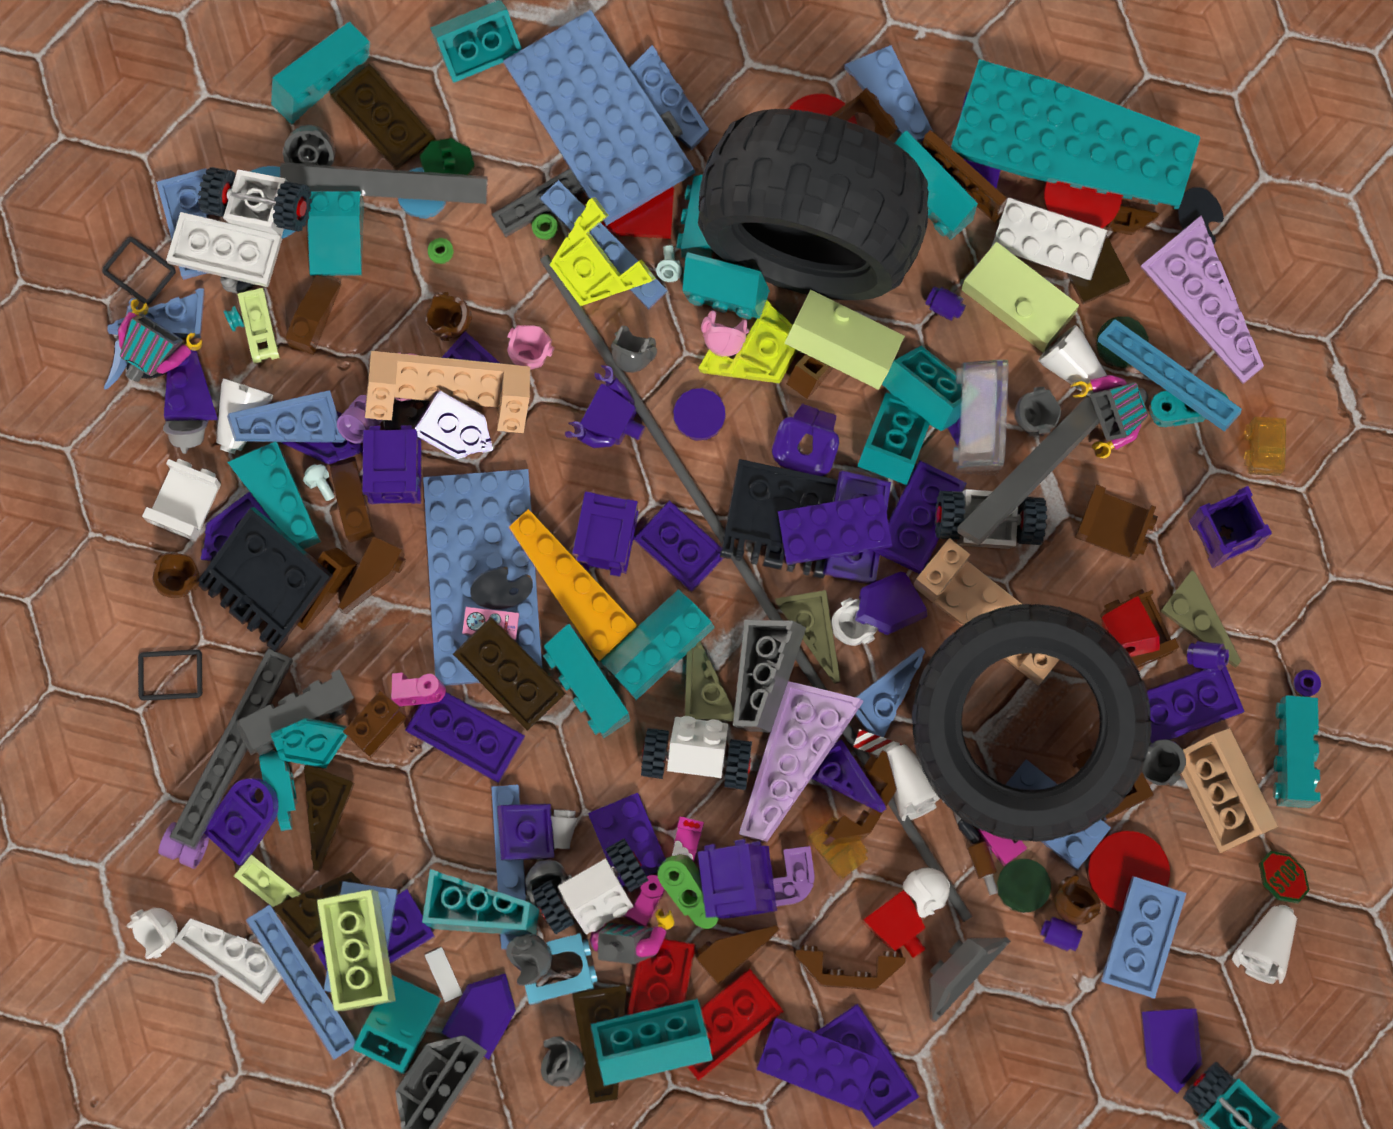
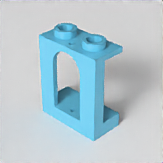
M576 934L546 942L550 946L552 955L572 951L581 957L583 968L578 976L537 987V982L525 985L530 1005L563 995L594 989L593 982L598 980L594 965L589 966L586 957L591 955L588 939L582 940L581 934Z

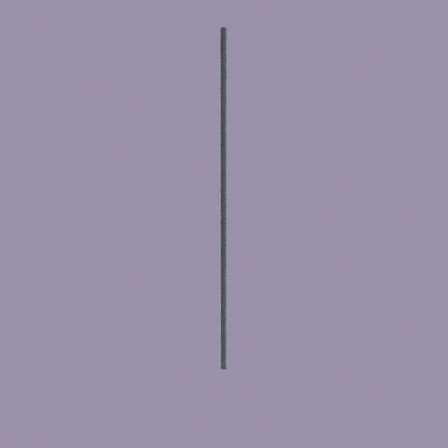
M550 256L542 257L540 259L542 265L606 365L612 368L613 375L626 386L635 401L638 415L722 544L725 529L623 370L616 366L611 351L582 306L578 304L549 265L552 261ZM734 545L731 560L770 620L783 621L743 558L741 561L735 560L736 546ZM799 648L796 661L813 687L827 690L802 649ZM848 724L842 733L864 766L870 755L866 751L853 747L857 735L850 724ZM893 796L888 805L928 868L939 870L946 876L909 816L907 815L905 821H902ZM948 879L950 884L948 899L962 921L965 922L973 916Z

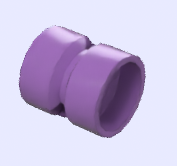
M367 395L357 397L337 420L339 433L347 441L355 444L363 442V430H369V426H378L382 422V420L365 418Z
M172 822L161 840L158 852L160 855L172 860L179 858L181 864L195 869L206 852L209 837L203 835L196 849H191L170 839L169 836L176 825V822Z

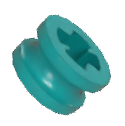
M232 306L231 311H223L233 332L236 331L238 326L245 327L235 306Z

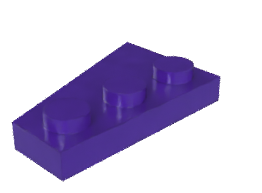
M190 350L191 354L178 367L167 372L164 405L165 421L218 420L197 351Z

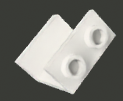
M168 459L166 464L170 468L153 508L146 507L142 517L150 524L196 541L221 484L215 478L216 474L202 468L201 471L192 469V465L184 460L177 459V462Z

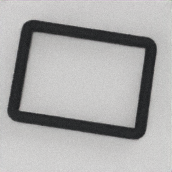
M128 237L104 265L102 273L143 304L147 303L149 305L175 275L176 269L138 240ZM130 242L170 270L169 274L148 299H145L107 271Z
M200 650L141 652L139 654L138 696L140 700L187 699L202 696V652ZM197 655V693L144 695L143 657Z

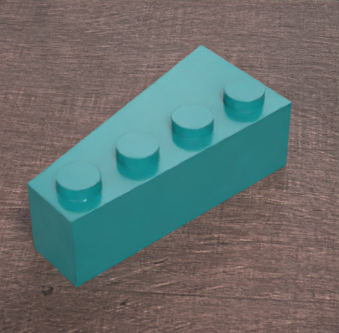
M349 21L273 77L271 105L292 125L356 66L363 64L368 59L370 41Z
M277 442L270 443L227 462L274 524L302 549L321 542Z
M1285 695L1280 699V703L1277 702L1275 711L1276 718L1280 719L1279 729L1275 731V745H1279L1278 756L1274 758V771L1278 772V783H1274L1273 798L1277 799V806L1311 808L1321 802V792H1315L1317 783L1320 781V769L1314 767V762H1317L1320 754L1319 743L1317 740H1314V735H1317L1319 732L1318 698Z
M430 869L422 923L432 929L509 935H526L531 933L536 935L540 910L527 901Z

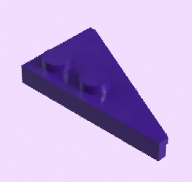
M842 739L836 742L811 779L878 812L886 810L883 801Z

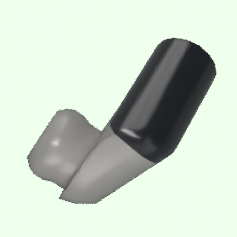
M222 276L220 278L222 287L226 291L233 293L246 292L256 285Z
M953 812L958 829L970 844L976 843L981 838L979 832L974 826L965 822Z

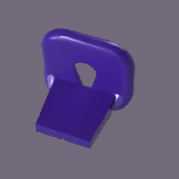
M802 404L793 417H786L780 423L772 446L774 460L780 466L790 470L818 476L828 474L832 469L839 447L838 434L833 431L837 415L822 410L819 411L817 408ZM806 433L813 436V451L810 454H803L798 450V444Z

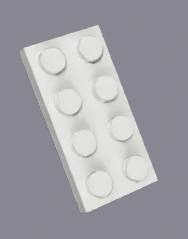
M1008 198L992 247L998 242L1013 255L1091 280L1108 230Z
M180 212L166 261L168 264L268 287L282 238L279 235Z

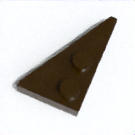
M305 765L304 773L307 789L308 825L311 838V860L313 862V869L320 872L355 783Z

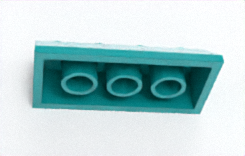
M906 130L895 144L906 151L922 170L928 182V218L934 223L935 230L944 237L946 235L952 240L973 221L978 203Z
M678 589L600 662L637 700L715 627L711 620Z
M566 625L544 645L546 654L543 657L551 669L556 667L560 672L561 676L558 677V680L566 691L571 689L576 696L572 701L580 713L585 711L589 716L590 720L587 723L595 735L600 733L604 739L630 722L629 712L571 625Z
M698 999L591 1024L604 1086L713 1060Z

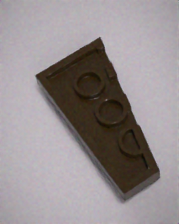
M627 984L572 994L581 1050L585 1059L584 1068L590 1104L618 1100L619 1082L604 1086L591 1024L624 1016Z

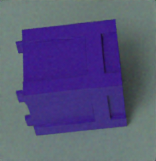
M412 425L401 426V430H380V426H369V430H363L362 492L364 495H367L368 504H421L422 441L418 440L417 429H412Z
M1249 486L1239 489L1235 495L1212 505L1208 503L1199 507L1189 520L1193 531H1197L1209 555L1208 561L1212 568L1249 550L1253 551L1259 548L1272 534L1268 524H1264L1251 498L1253 494ZM1221 527L1231 530L1230 539L1227 540L1225 536L1220 537Z
M585 491L572 554L586 571H589L590 567L611 570L610 575L620 577L621 573L627 574L639 511H637L638 501Z
M746 839L734 841L735 846L716 849L715 844L704 846L705 851L698 852L706 918L731 919L777 911L769 846H762L761 841L746 844Z

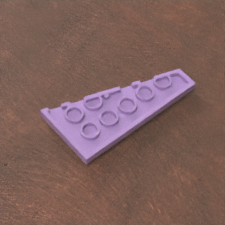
M1200 216L1143 263L1141 269L1239 381L1244 384L1259 372L1264 365L1253 338L1248 331L1243 314L1236 302L1221 261H1219L1203 218Z
M788 681L739 832L740 835L768 842L864 702L862 699Z

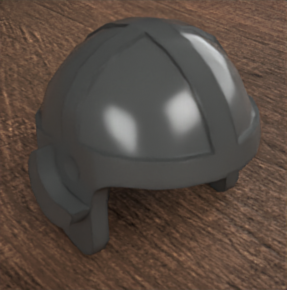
M625 325L621 326L619 331L614 334L616 338L611 344L612 357L619 369L629 373L638 372L647 367L656 357L657 348L654 338L650 337L647 339L634 336Z
M1036 387L1034 392L1023 395L1019 399L1014 411V418L1022 429L1027 433L1039 432L1041 436L1051 433V429L1057 426L1061 415L1060 405L1051 391L1046 390L1045 387Z
M1160 739L1154 743L1150 741L1142 769L1145 778L1156 785L1169 784L1170 787L1182 778L1180 774L1186 766V756L1179 744L1169 739Z
M539 861L529 870L525 883L528 895L525 897L529 903L538 908L531 891L551 881L561 897L562 894L558 886L573 877L571 874L567 875L564 867L557 861Z
M529 933L514 938L507 945L506 954L508 959L521 971L517 978L518 985L534 984L548 972L552 961V951L550 946L541 937Z
M560 1036L544 1040L543 1045L549 1051L541 1064L543 1080L555 1087L572 1085L581 1076L585 1065V1059L580 1048L571 1041H565Z

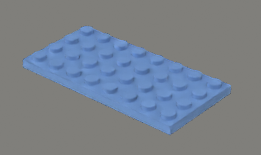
M591 10L503 61L508 72L588 198L596 197L609 216L603 220L606 226L695 173L693 166Z
M529 470L423 477L435 676L445 686L480 683L453 653L470 637L469 635L462 634L466 607L488 609L479 606L472 600L470 587L473 581L483 572L503 566L508 568L507 579L510 581L525 574L531 576L533 581L532 592L523 602L513 607L488 610L519 613L516 642L542 667L536 568L509 529V526L525 511L529 509L532 512ZM512 588L509 592L516 593L518 589Z

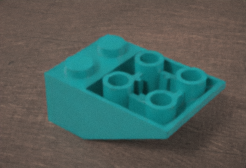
M392 975L396 1001L374 1006L355 1042L353 1050L406 1074L442 998Z

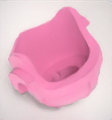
M710 311L708 317L703 319L701 331L703 332L708 349L721 357L737 354L743 347L746 334L749 333L747 320L744 319L736 327L729 328L715 323L716 312Z
M517 325L508 334L510 342L507 351L515 365L530 366V370L541 367L547 356H552L555 347L551 346V338L541 327Z

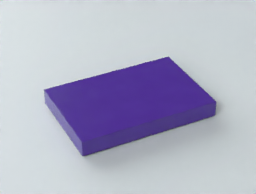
M668 501L633 538L640 547L691 593L724 559L720 557L721 546L671 501Z

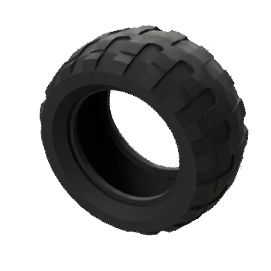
M792 109L761 110L732 122L708 158L700 184L698 226L707 244L717 255L730 264L761 271L765 281L770 284L806 295L812 290L835 300L874 299L900 286L905 274L910 270L918 256L928 225V182L917 162L906 151L869 129L839 118L809 111Z
M1016 604L997 608L981 614L959 627L944 640L925 667L916 690L912 710L916 755L929 784L937 796L965 822L994 836L1010 840L1050 841L1084 831L1103 819L1119 806L1135 781H1137L1145 763L1151 738V712L1147 689L1139 670L1126 649L1115 637L1096 622L1062 607L1043 604ZM1023 653H1038L1055 657L1079 672L1095 696L1100 719L1098 739L1085 765L1068 780L1050 788L1038 790L1013 788L996 781L985 773L971 756L962 729L964 703L975 680L997 661Z

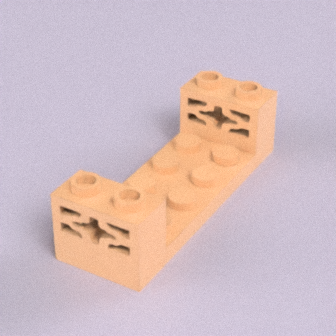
M371 351L365 418L392 421L394 397L431 401L436 392L441 390L464 404L498 407L497 431L524 433L530 398V366Z
M950 538L916 578L913 585L916 590L960 625H964L973 618L997 608L1021 604L969 563L967 560L970 554ZM1023 653L1004 658L1038 686L1059 661L1055 657L1038 653Z

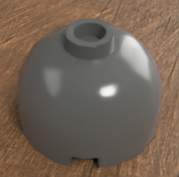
M303 125L290 133L285 141L282 154L285 163L331 166L334 162L336 148L334 140L327 131L318 126Z

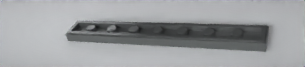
M670 111L660 115L674 139L683 134ZM571 169L564 171L492 214L505 238L532 223L541 214L551 212L540 198L558 180L575 197L585 192Z
M281 163L280 178H285L288 182L307 185L310 188L309 191H360L362 196L478 204L487 203L488 176Z
M1087 396L958 526V533L980 546L1100 423L1090 397Z
M267 649L169 836L171 840L191 849H196L247 751V747L236 727L238 721L272 703L293 662L292 658L276 651L274 652L272 649Z

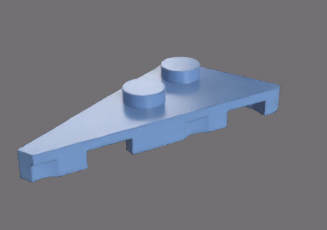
M199 288L195 290L196 293L182 299L176 297L168 303H161L150 307L145 316L178 337L187 338L188 334L195 333L193 338H201L204 288ZM124 318L108 325V333L118 335V328Z
M922 647L856 696V698H860L864 702L855 713V716L867 732L884 738L899 705L902 703L910 687V682L922 662L925 650Z

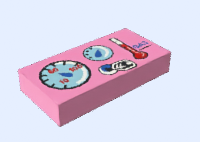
M466 607L463 635L471 636L492 616L516 641L519 613Z

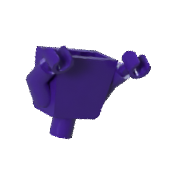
M601 365L605 369V376L602 377L599 373H595L594 376L599 381H606L605 385L601 383L581 422L574 421L568 423L574 427L575 431L574 433L567 431L565 436L567 438L577 437L579 441L592 448L611 447L614 444L620 445L625 435L639 441L645 426L633 421L637 414L635 401L626 386L616 376H613L612 368Z

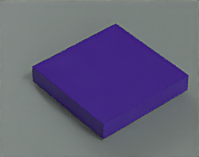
M551 804L497 806L501 860L555 858Z

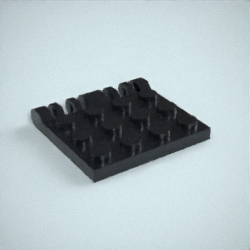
M739 459L720 557L731 559L734 540H738L735 560L741 561L744 555L745 542L754 543L750 557L751 564L757 565L761 545L766 546L762 566L781 570L785 551L778 511L835 502L838 480ZM825 559L815 560L813 577L824 579ZM812 561L803 563V575L809 576ZM796 564L787 565L786 571L793 572Z
M253 507L242 518L198 579V582H200L199 587L203 591H207L211 587L208 591V595L211 598L217 596L224 586L229 589L220 603L224 609L238 597L229 609V613L242 625L256 613L247 625V629L250 632L256 630L265 620L268 625L261 633L259 639L263 643L269 640L267 646L274 652H278L331 580L333 574Z

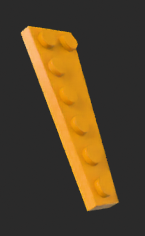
M529 509L509 526L510 531L599 662L636 628L637 624Z

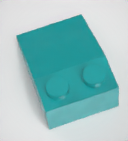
M311 191L312 195L310 198L312 203L309 206L311 207V212H308L310 276H362L364 200L361 192Z
M886 392L860 457L858 467L907 485L930 426L929 422L918 413L912 411L898 397Z

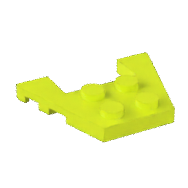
M596 197L588 200L586 208L581 216L577 218L569 236L565 238L549 264L580 306L656 279L643 260L635 263L621 275L592 237L590 231L609 216Z
M766 300L760 319L757 318L743 343L742 349L736 354L735 358L717 356L708 350L699 366V371L705 374L780 383L798 352L797 349L785 344L793 325Z

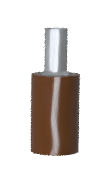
M987 842L968 847L967 849L978 879H984L989 895L999 893L993 878V874H996L997 870Z

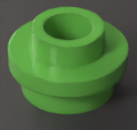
M541 214L533 220L532 231L537 238L548 240L556 235L558 224L553 216ZM544 224L550 226L547 231H542L540 227Z
M444 238L433 240L427 250L429 258L437 264L447 263L451 260L454 253L451 242ZM438 247L445 248L443 253H436Z

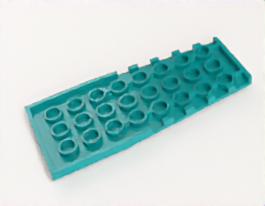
M979 59L951 148L963 159L1023 177L1057 183V181L1065 182L1074 188L1081 189L1083 186L1097 189L1096 192L1107 194V192L1123 195L1122 198L1132 200L1135 197L1149 200V204L1158 205V203L1174 206V209H1179L1199 145L1200 136L1053 80Z

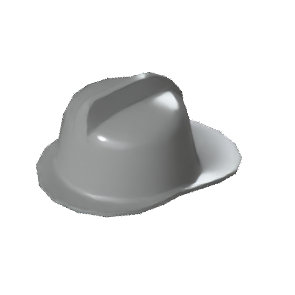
M209 420L166 421L163 431L168 434L170 443L175 447L181 448L182 453L186 454L189 448L198 446L203 442L205 428Z

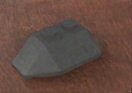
M968 938L964 943L958 940L948 951L951 957L945 963L940 959L930 970L933 974L929 979L930 1019L934 1023L1011 942L1008 938Z
M466 1036L426 1044L395 1091L401 1129H438L474 1077L487 1050Z

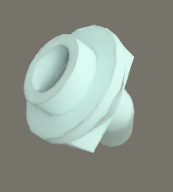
M664 246V260L658 263L656 273L663 281L674 282L680 278L682 267L680 261H675L673 246Z
M322 464L310 466L304 473L303 482L311 489L318 486L326 501L333 499L335 495L326 481L329 473L325 466Z

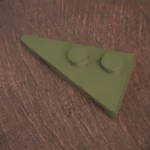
M1191 570L1160 612L1197 640L1224 644L1225 649L1229 651L1228 663L1236 668L1240 664L1241 659L1196 573Z
M826 590L775 598L777 605L789 621H795L806 627L802 640L833 683H841Z
M699 641L694 648L687 652L685 716H690L697 720L733 722L734 710Z

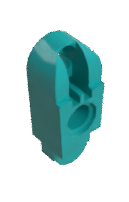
M1215 389L1217 392H1219L1228 399V396L1225 393L1218 391V389ZM1168 391L1155 395L1149 405L1150 416L1159 427H1175L1204 422L1206 420L1196 411L1187 410L1185 403ZM1169 405L1170 411H1164L1161 406Z
M272 749L263 755H259L262 779L272 786L277 795V818L280 830H292L291 811L296 810L295 804L298 803L294 776L290 772L289 763L282 761L278 752Z

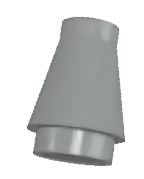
M554 809V815L551 816L554 848L570 849L571 839L578 819L575 817V811Z

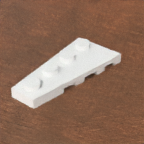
M190 918L174 939V942L262 1004H264L282 979L261 945L250 942L245 938L223 932V930Z

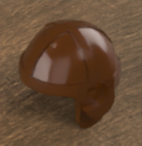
M441 292L433 296L425 321L429 329L437 337H440V340L449 341V338H458L467 331L472 321V312L463 299L449 296L448 292Z
M166 552L165 554H160L154 561L156 567L152 576L153 585L162 596L168 598L185 597L193 588L196 590L199 586V572L191 557L180 553Z
M1075 874L1064 878L1059 883V890L1055 896V905L1058 915L1063 920L1071 924L1082 925L1091 922L1093 918L1100 914L1101 902L1099 896L1092 889L1077 884L1079 876Z

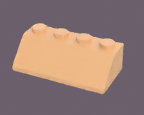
M1230 728L1215 733L1183 749L1186 756V766L1181 774L1220 853L1278 827Z

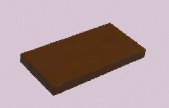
M929 130L924 135L922 147L978 203L977 207L993 222H996L1003 214L1007 198L932 130Z

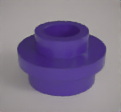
M1302 670L1295 676L1293 684L1297 693L1310 697L1320 690L1321 680L1316 672ZM1305 678L1312 681L1311 687L1304 685L1303 681Z

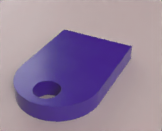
M258 778L243 779L234 784L216 809L204 832L209 839L238 865H243L252 855L277 817L278 798L272 786ZM257 788H260L264 794L261 802H258L255 798Z

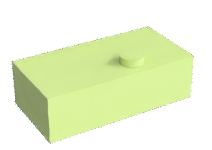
M998 242L993 245L968 275L962 286L963 292L1043 353L1073 318L1079 307V304Z
M810 290L787 336L785 344L879 390L905 336Z
M367 890L317 900L334 1011H345L396 1001L378 891Z

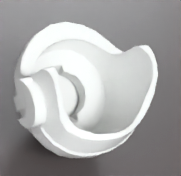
M849 598L841 602L842 607L832 617L833 634L835 638L851 646H857L862 642L864 644L870 643L875 639L874 634L878 628L867 623L861 624L855 621L860 600Z
M933 868L914 870L907 876L902 887L916 901L918 915L922 918L935 914L933 911L943 908L946 905L945 903L950 892V884L946 876L941 871Z
M152 908L147 911L141 909L131 915L132 921L127 924L128 928L133 929L134 938L145 947L146 959L161 957V953L174 942L177 936L176 920L168 911L162 908Z

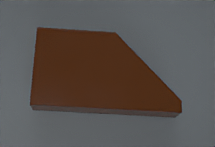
M1121 205L1117 215L1107 225L1106 230L1132 236L1157 220L1159 213Z

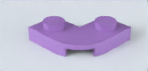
M810 846L783 850L787 877L773 879L777 907L796 904L805 899L810 893L814 884V868Z

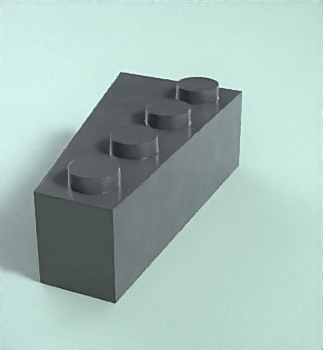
M744 620L733 726L749 732L772 731L806 627L795 621Z
M340 669L331 673L332 677L329 681L322 683L317 680L309 684L302 691L303 694L292 693L278 702V707L270 704L239 720L236 727L250 755L257 752L259 755H263L274 749V742L270 734L302 719L325 721L331 718L332 721H335L347 714L346 710H348L354 697Z

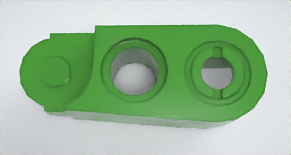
M679 854L666 858L658 870L660 884L684 916L688 915L696 926L698 925L704 929L713 928L719 918H706L701 875L698 866L696 867L693 860L687 855ZM686 890H693L697 897L690 896Z

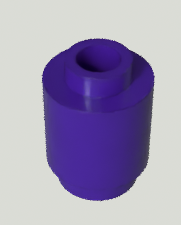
M936 286L930 292L925 305L930 307L931 311L950 321H953L954 318L959 319L966 307L963 304L964 298L944 287L938 288Z
M1197 641L1196 644L1191 643L1188 647L1187 662L1190 665H1194L1195 668L1222 670L1224 665L1228 664L1229 651L1225 649L1224 644Z
M1052 916L1050 921H1044L1040 935L1044 936V943L1065 951H1069V949L1076 951L1083 931L1077 929V926Z

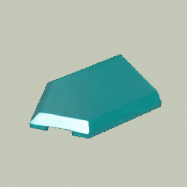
M305 718L274 731L270 735L282 761L326 768L347 738L343 732L347 726Z

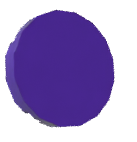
M704 388L691 389L683 393L676 401L673 410L674 423L678 431L695 441L708 440L716 436L722 428L726 417L725 406L721 398L713 391Z

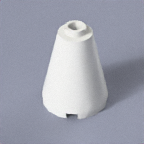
M1077 325L1057 339L1058 341L1053 346L1047 348L1038 359L1041 365L1069 384L1079 381L1087 384L1092 379L1107 376L1083 332ZM1079 385L1074 386L1075 388L1081 391V387ZM1088 391L1087 396L1090 397V394L1093 393V391Z
M223 378L216 443L221 444L220 450L235 454L236 450L242 451L247 442L234 441L227 418L228 414L268 405L272 401L273 394Z
M895 743L889 746L885 751L888 754L897 788L893 796L902 821H905L907 815L910 820H913L937 808L935 802L940 798L929 784L917 756L907 745Z
M1285 905L1273 906L1236 949L1232 958L1234 964L1239 967L1241 963L1247 968L1245 973L1259 981L1274 984L1275 980H1279V984L1282 983L1286 977L1297 922L1294 911Z

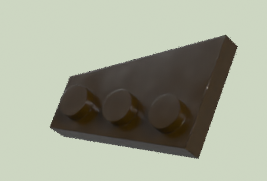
M350 871L272 907V909L309 948L322 936L317 900L340 896L343 882L363 883Z

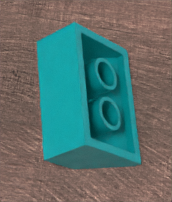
M501 0L494 1L430 28L453 83L501 64L504 60L522 50L509 12Z
M703 174L693 176L692 185L687 184L685 200H689L688 209L683 208L681 224H685L684 233L678 234L677 248L681 249V258H686L687 252L711 259L713 257V250L707 244L698 226L699 192Z
M687 252L682 291L688 302L696 306L706 304L722 313H726L727 310L736 312L738 316L745 319H751V317L760 319L770 292L761 271Z
M922 345L894 360L882 383L893 396L902 400L912 411L918 413L932 427L939 431H943L953 425L981 393Z

